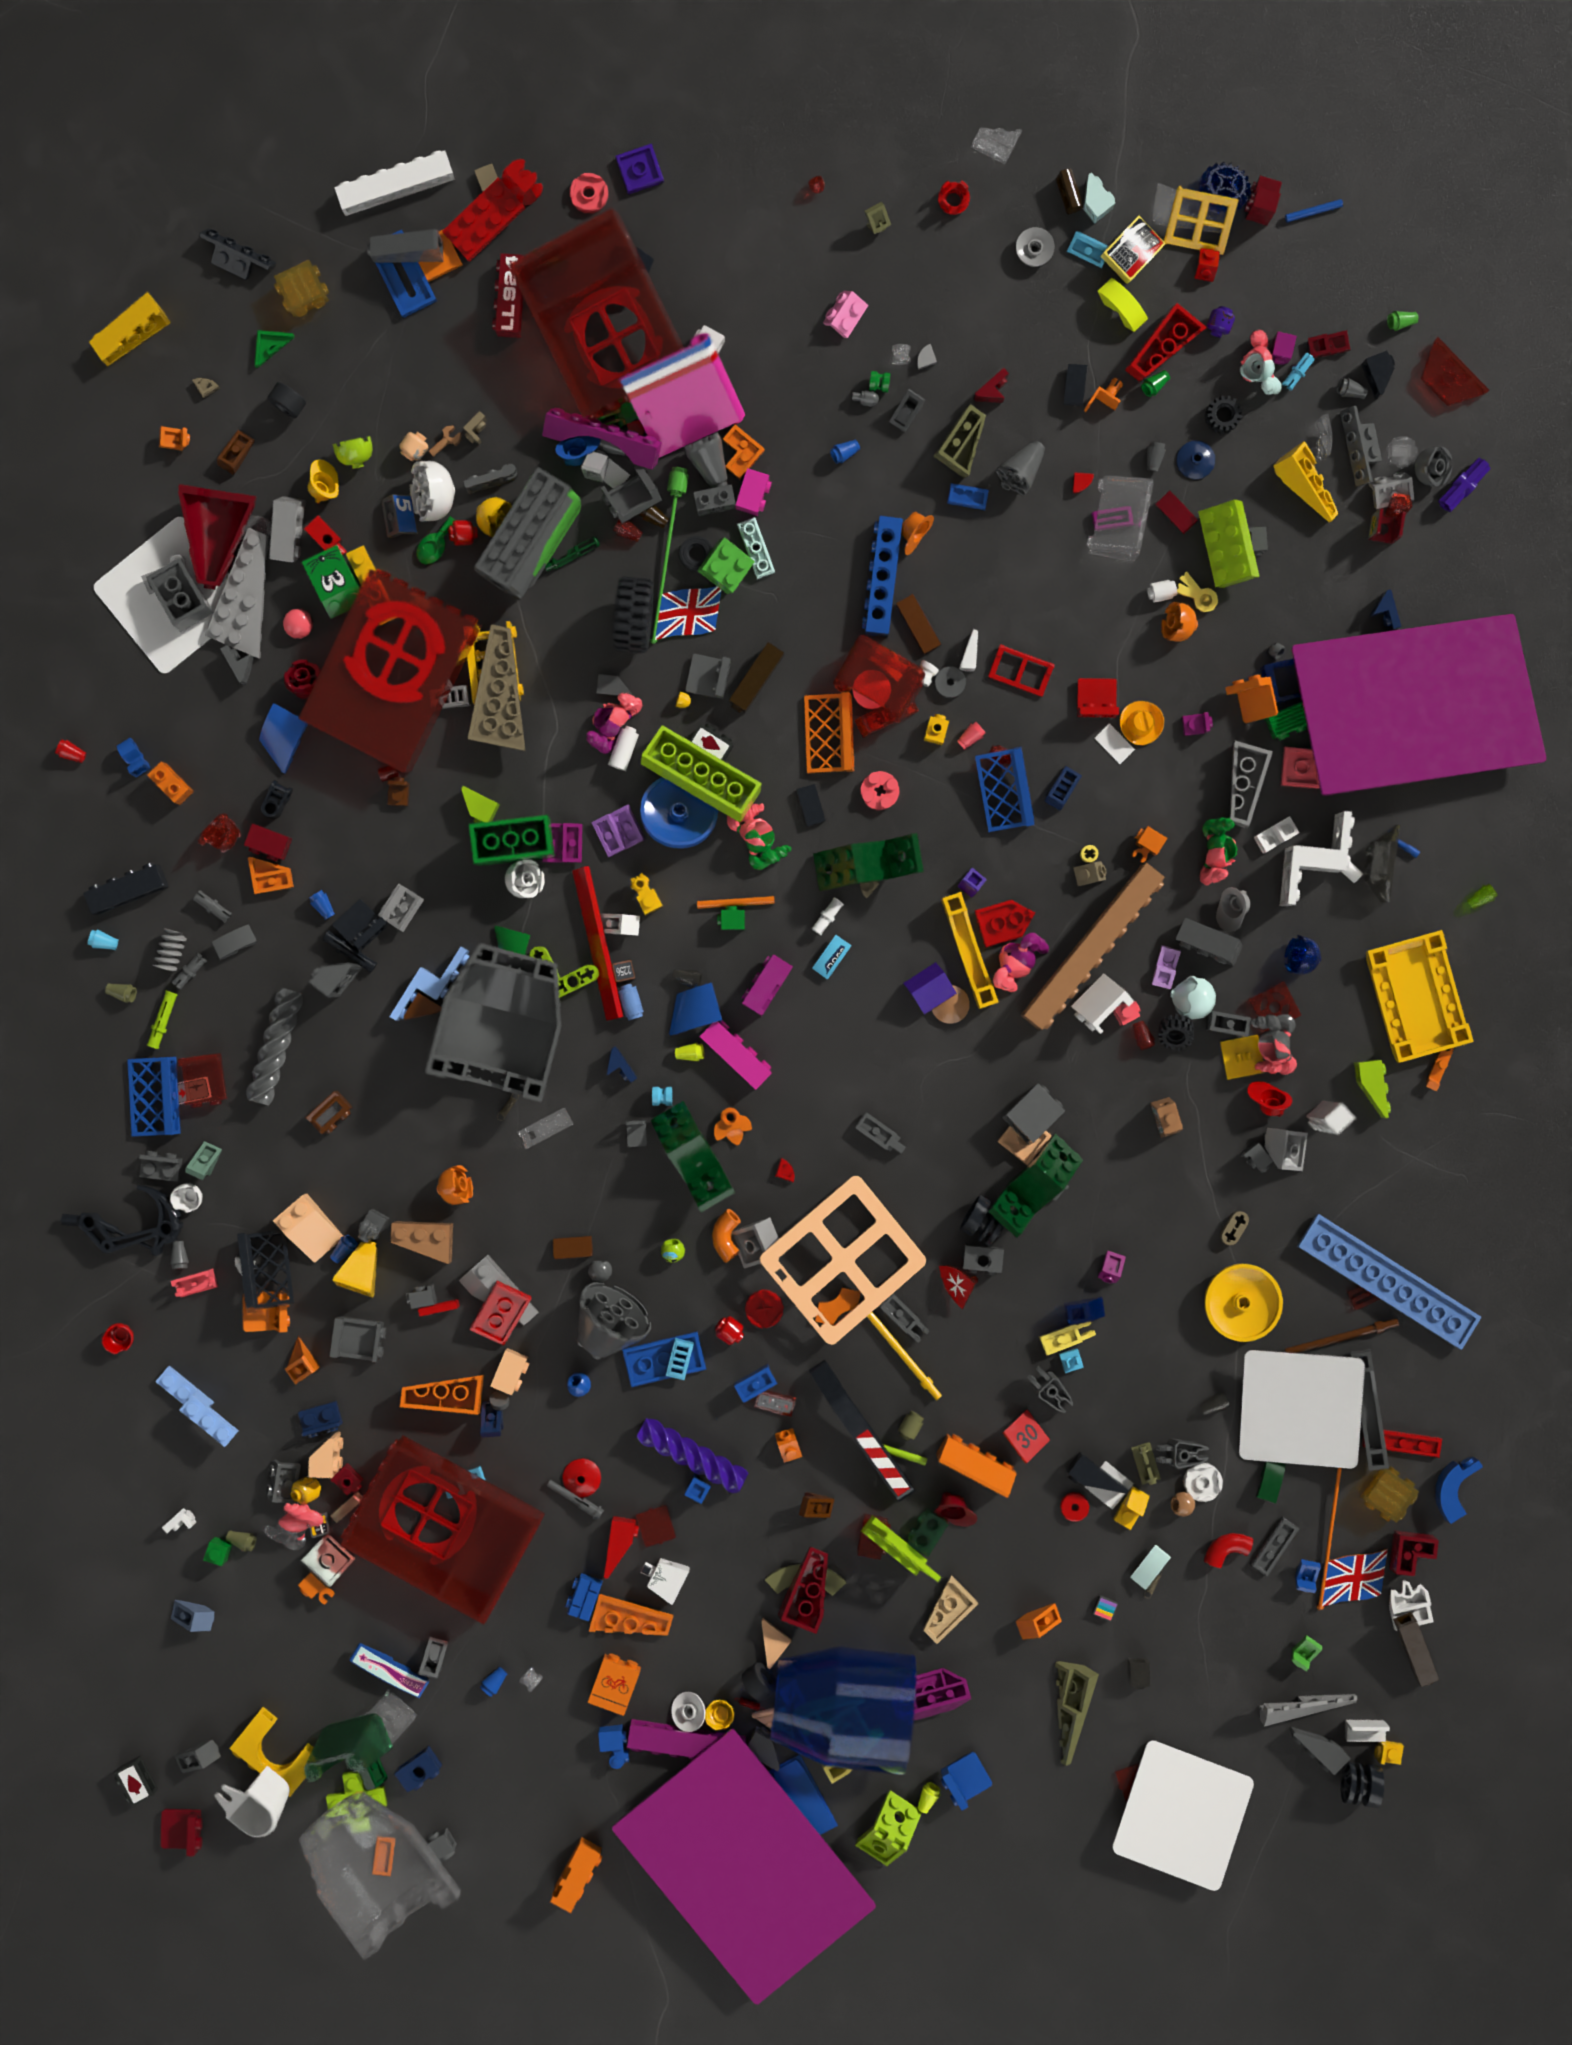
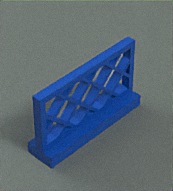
M1022 747L976 755L975 759L988 831L992 832L1034 825L1035 821ZM1010 754L1012 762L1006 768L998 760L1002 755ZM988 758L994 762L989 771L981 767L980 759ZM996 764L1005 770L1000 779L990 773ZM1007 772L1015 778L1011 787L1001 781ZM988 775L998 781L992 790L984 785V780ZM999 783L1009 789L1003 798L993 792ZM1010 791L1018 795V801L1014 806L1005 800ZM991 794L1001 800L995 809L989 806L987 802ZM1002 802L1012 808L1006 817L997 811ZM1013 810L1021 814L1022 822L1014 823L1008 819ZM996 813L1004 820L1001 825L992 827L991 818Z
M177 1058L127 1059L132 1136L181 1134ZM160 1061L161 1070L156 1074L150 1067L154 1062ZM134 1063H140L144 1067V1070L139 1075L134 1071ZM147 1071L154 1076L149 1084L142 1079ZM157 1080L162 1084V1089L159 1093L152 1088V1085ZM138 1081L146 1087L141 1094L135 1090V1085ZM148 1090L155 1096L150 1104L143 1098ZM157 1100L163 1103V1109L160 1112L152 1107ZM139 1101L147 1106L142 1113L136 1110V1104ZM149 1109L156 1115L151 1123L144 1117ZM158 1119L164 1123V1131H158L153 1126ZM140 1120L147 1125L143 1132H138L137 1124Z

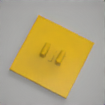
M1258 1035L1220 1042L1227 1080L1265 1073L1261 1072V1070H1255V1064L1263 1061L1262 1054L1258 1048Z

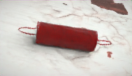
M742 1697L738 1701L739 1705L756 1711L760 1709V1704Z

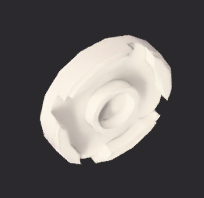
M1209 1463L1191 1466L1187 1469L1183 1481L1185 1491L1193 1499L1200 1502H1207L1216 1498L1222 1489L1223 1483L1220 1472Z

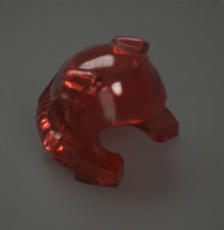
M222 813L200 834L198 843L202 846L209 843L214 848L221 850V852H226L235 845L237 838L241 837V832L235 822L228 818L227 814Z

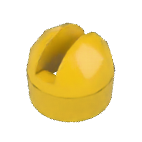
M680 692L675 706L679 708L688 707L691 703L689 695Z

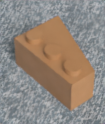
M404 1221L392 1223L391 1243L447 1264L452 1262L453 1223Z

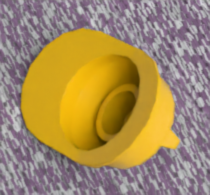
M320 459L315 460L311 464L310 480L308 482V491L315 498L316 503L336 498L339 492L338 474L335 468L329 462Z

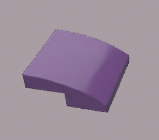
M629 805L592 822L608 857L646 840Z

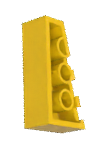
M147 292L106 328L95 334L89 343L102 362L109 366L171 322L159 304Z

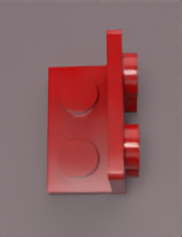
M1079 678L1077 717L1116 718L1119 715V707H1116L1117 680Z

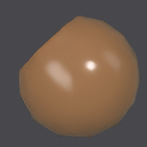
M1180 1492L1173 1496L1171 1508L1178 1516H1189L1195 1509V1500L1189 1493Z

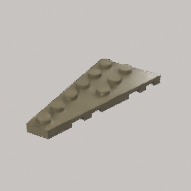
M491 624L468 740L526 752L511 629Z

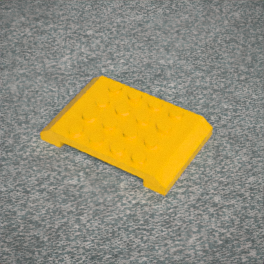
M1442 930L1366 951L1367 965L1391 1050L1397 1063L1474 1042L1469 1023L1465 1021L1445 950L1448 948Z

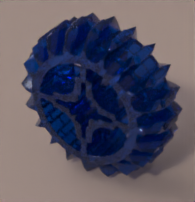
M1224 161L1220 165L1216 162L1213 167L1209 166L1203 172L1199 181L1198 192L1238 199L1236 210H1240L1248 201L1251 193V183L1248 182L1249 176H1244L1245 170H1238L1239 165L1233 167L1232 162L1228 165ZM1209 203L1211 206L1210 211L1216 209L1217 214L1223 211L1226 215L1228 206Z

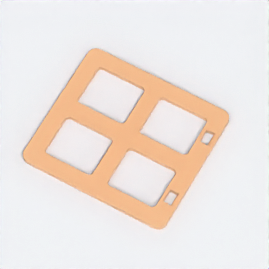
M852 1176L760 1255V1263L822 1339L832 1345L837 1343L924 1267L926 1258L859 1176ZM855 1194L875 1218V1223L846 1248H842L824 1226L823 1219L851 1195ZM808 1232H812L831 1255L832 1259L806 1283L799 1286L780 1264L779 1257ZM884 1234H888L906 1256L907 1262L879 1287L875 1288L855 1264V1260ZM778 1269H781L787 1276L783 1281L775 1273ZM840 1272H844L862 1293L864 1300L838 1323L831 1326L812 1303L811 1298ZM817 1315L824 1321L820 1327L813 1320Z

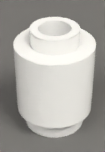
M1165 580L1151 583L1150 588H1147L1149 599H1152L1154 603L1173 599L1174 596H1177L1175 581Z

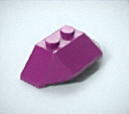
M941 1668L906 1678L891 1701L896 1720H919L955 1710L969 1701L971 1695L965 1678Z

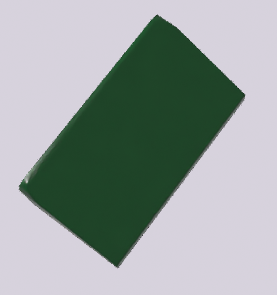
M373 1744L351 1755L366 1790L375 1789L388 1779Z

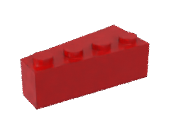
M1176 303L1169 309L1125 371L1140 382L1207 327Z

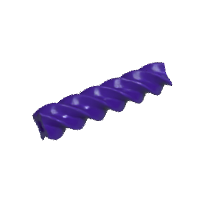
M646 1418L635 1437L644 1446L654 1447L659 1454L671 1456L677 1464L688 1465L695 1474L705 1475L714 1484H722L730 1493H738L749 1474L743 1467L732 1465L727 1458L715 1456L709 1448L698 1446L690 1438L681 1437L676 1430L664 1428L655 1419Z

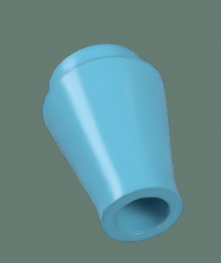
M97 929V931H91L88 945H91L92 948L116 950L119 939L113 938Z

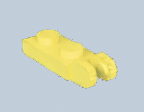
M1087 1319L1077 1324L1073 1323L1040 1336L1039 1338L1046 1356L1095 1336L1094 1330L1087 1331L1081 1335L1078 1329L1092 1324L1091 1320Z

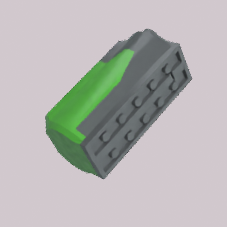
M537 467L476 563L474 571L505 593L519 599L524 597L527 590L534 586L579 514L581 508L580 497L570 486Z

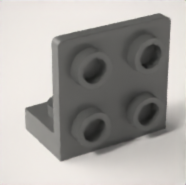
M693 654L686 692L723 700L731 658L723 657V659Z

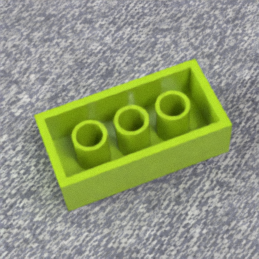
M1231 500L1198 511L1215 587L1225 588L1260 577L1243 502Z

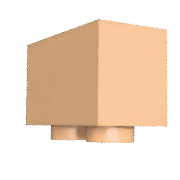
M507 1348L490 1387L510 1395L514 1391L518 1392L522 1381L519 1380L521 1374H526L530 1364L527 1362L528 1356Z

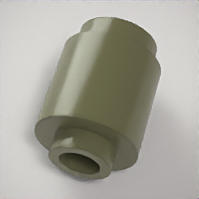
M910 1411L909 1414H906L898 1428V1431L901 1432L899 1436L907 1441L910 1439L914 1440L923 1425L924 1418Z

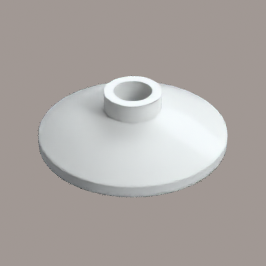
M693 1692L679 1694L672 1704V1718L679 1729L685 1732H693L699 1729L704 1722V1703Z

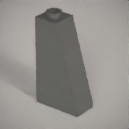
M438 229L370 237V244H367V253L374 263L443 262V241Z

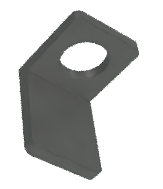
M646 1120L626 1121L628 1147L646 1146Z

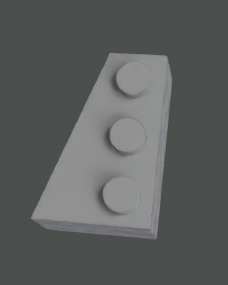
M284 496L274 500L270 559L295 562L300 558L301 547L299 545L302 537L306 500Z

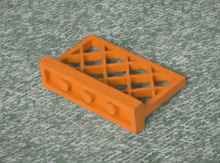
M842 692L841 694L804 696L807 773L855 772L852 694ZM839 698V706L833 712L826 704L831 699ZM809 700H818L822 704L815 713L809 708ZM824 706L832 713L825 722L817 716ZM834 716L840 721V725L835 731L827 725ZM815 717L823 723L816 732L810 728V722ZM824 726L832 732L826 741L818 735ZM834 735L840 739V745L836 750L827 744ZM815 736L823 742L817 751L811 747V741ZM825 745L833 751L827 760L818 754ZM835 754L841 759V767L833 768L828 763ZM817 755L824 763L819 768L812 769L811 761Z

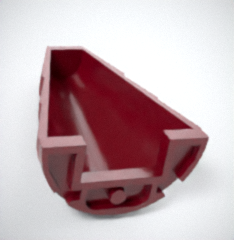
M179 484L178 495L197 583L204 584V588L215 590L216 586L221 585L232 563L233 554L254 510L257 496Z

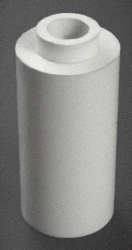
M625 726V729H620L608 762L609 766L622 771L627 770L639 736L636 733V729Z

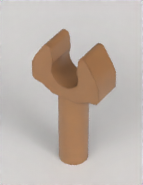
M453 425L442 429L444 433L443 438L429 450L433 457L448 444L457 446L460 443L461 433H458L453 438L449 437L450 433L455 430Z

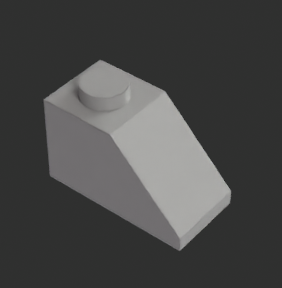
M600 450L587 454L581 468L584 477L603 483L609 458L605 452Z

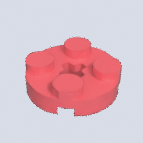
M878 771L871 773L864 779L861 785L863 801L873 810L881 811L891 807L899 796L897 780L887 772ZM883 786V790L886 791L885 794L877 796V792L874 791L875 787Z

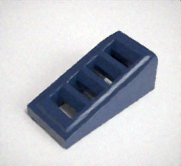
M1065 766L1044 801L1061 811L1082 775ZM1064 775L1069 776L1070 778L1074 779L1075 781L1072 782V781L1068 780L1067 778L1064 777ZM1060 782H1063L1066 785L1070 786V789L1062 785ZM1056 788L1066 793V795H1063L1062 793L1058 792Z

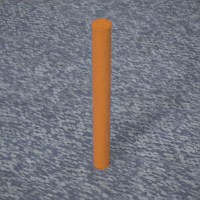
M774 896L697 901V908L775 903Z

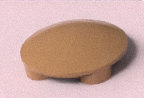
M954 985L952 986L957 994L932 1010L938 1020L948 1024L961 1021L967 1015L970 1005L965 991Z

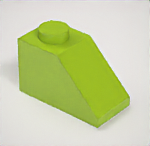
M463 786L461 790L469 814L474 817L473 822H492L500 804Z

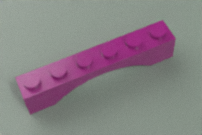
M551 408L546 413L542 434L544 437L560 442L576 436L601 438L620 448L635 465L652 470L658 463L662 444L655 437H644L638 435L636 431H625L616 425L602 424L597 419L589 420L583 418L580 414H569L561 408Z

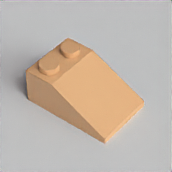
M308 1194L302 1195L273 1220L280 1230L314 1263L332 1249L341 1237H344Z

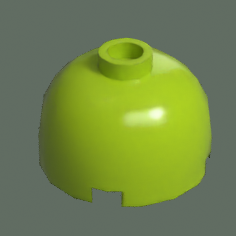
M366 436L367 441H364L363 438L340 442L339 447H337L336 443L332 444L336 458L344 465H352V469L363 467V462L368 461L372 456L373 446L371 437Z

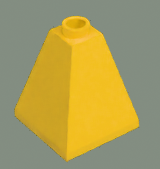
M369 1240L368 1243L361 1242L334 1276L333 1281L336 1286L372 1298L374 1297L377 1264L376 1243Z

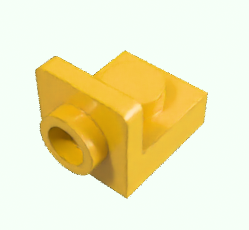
M1391 1741L1379 1742L1378 1746L1376 1745L1374 1755L1382 1765H1385V1762L1401 1765L1404 1745Z

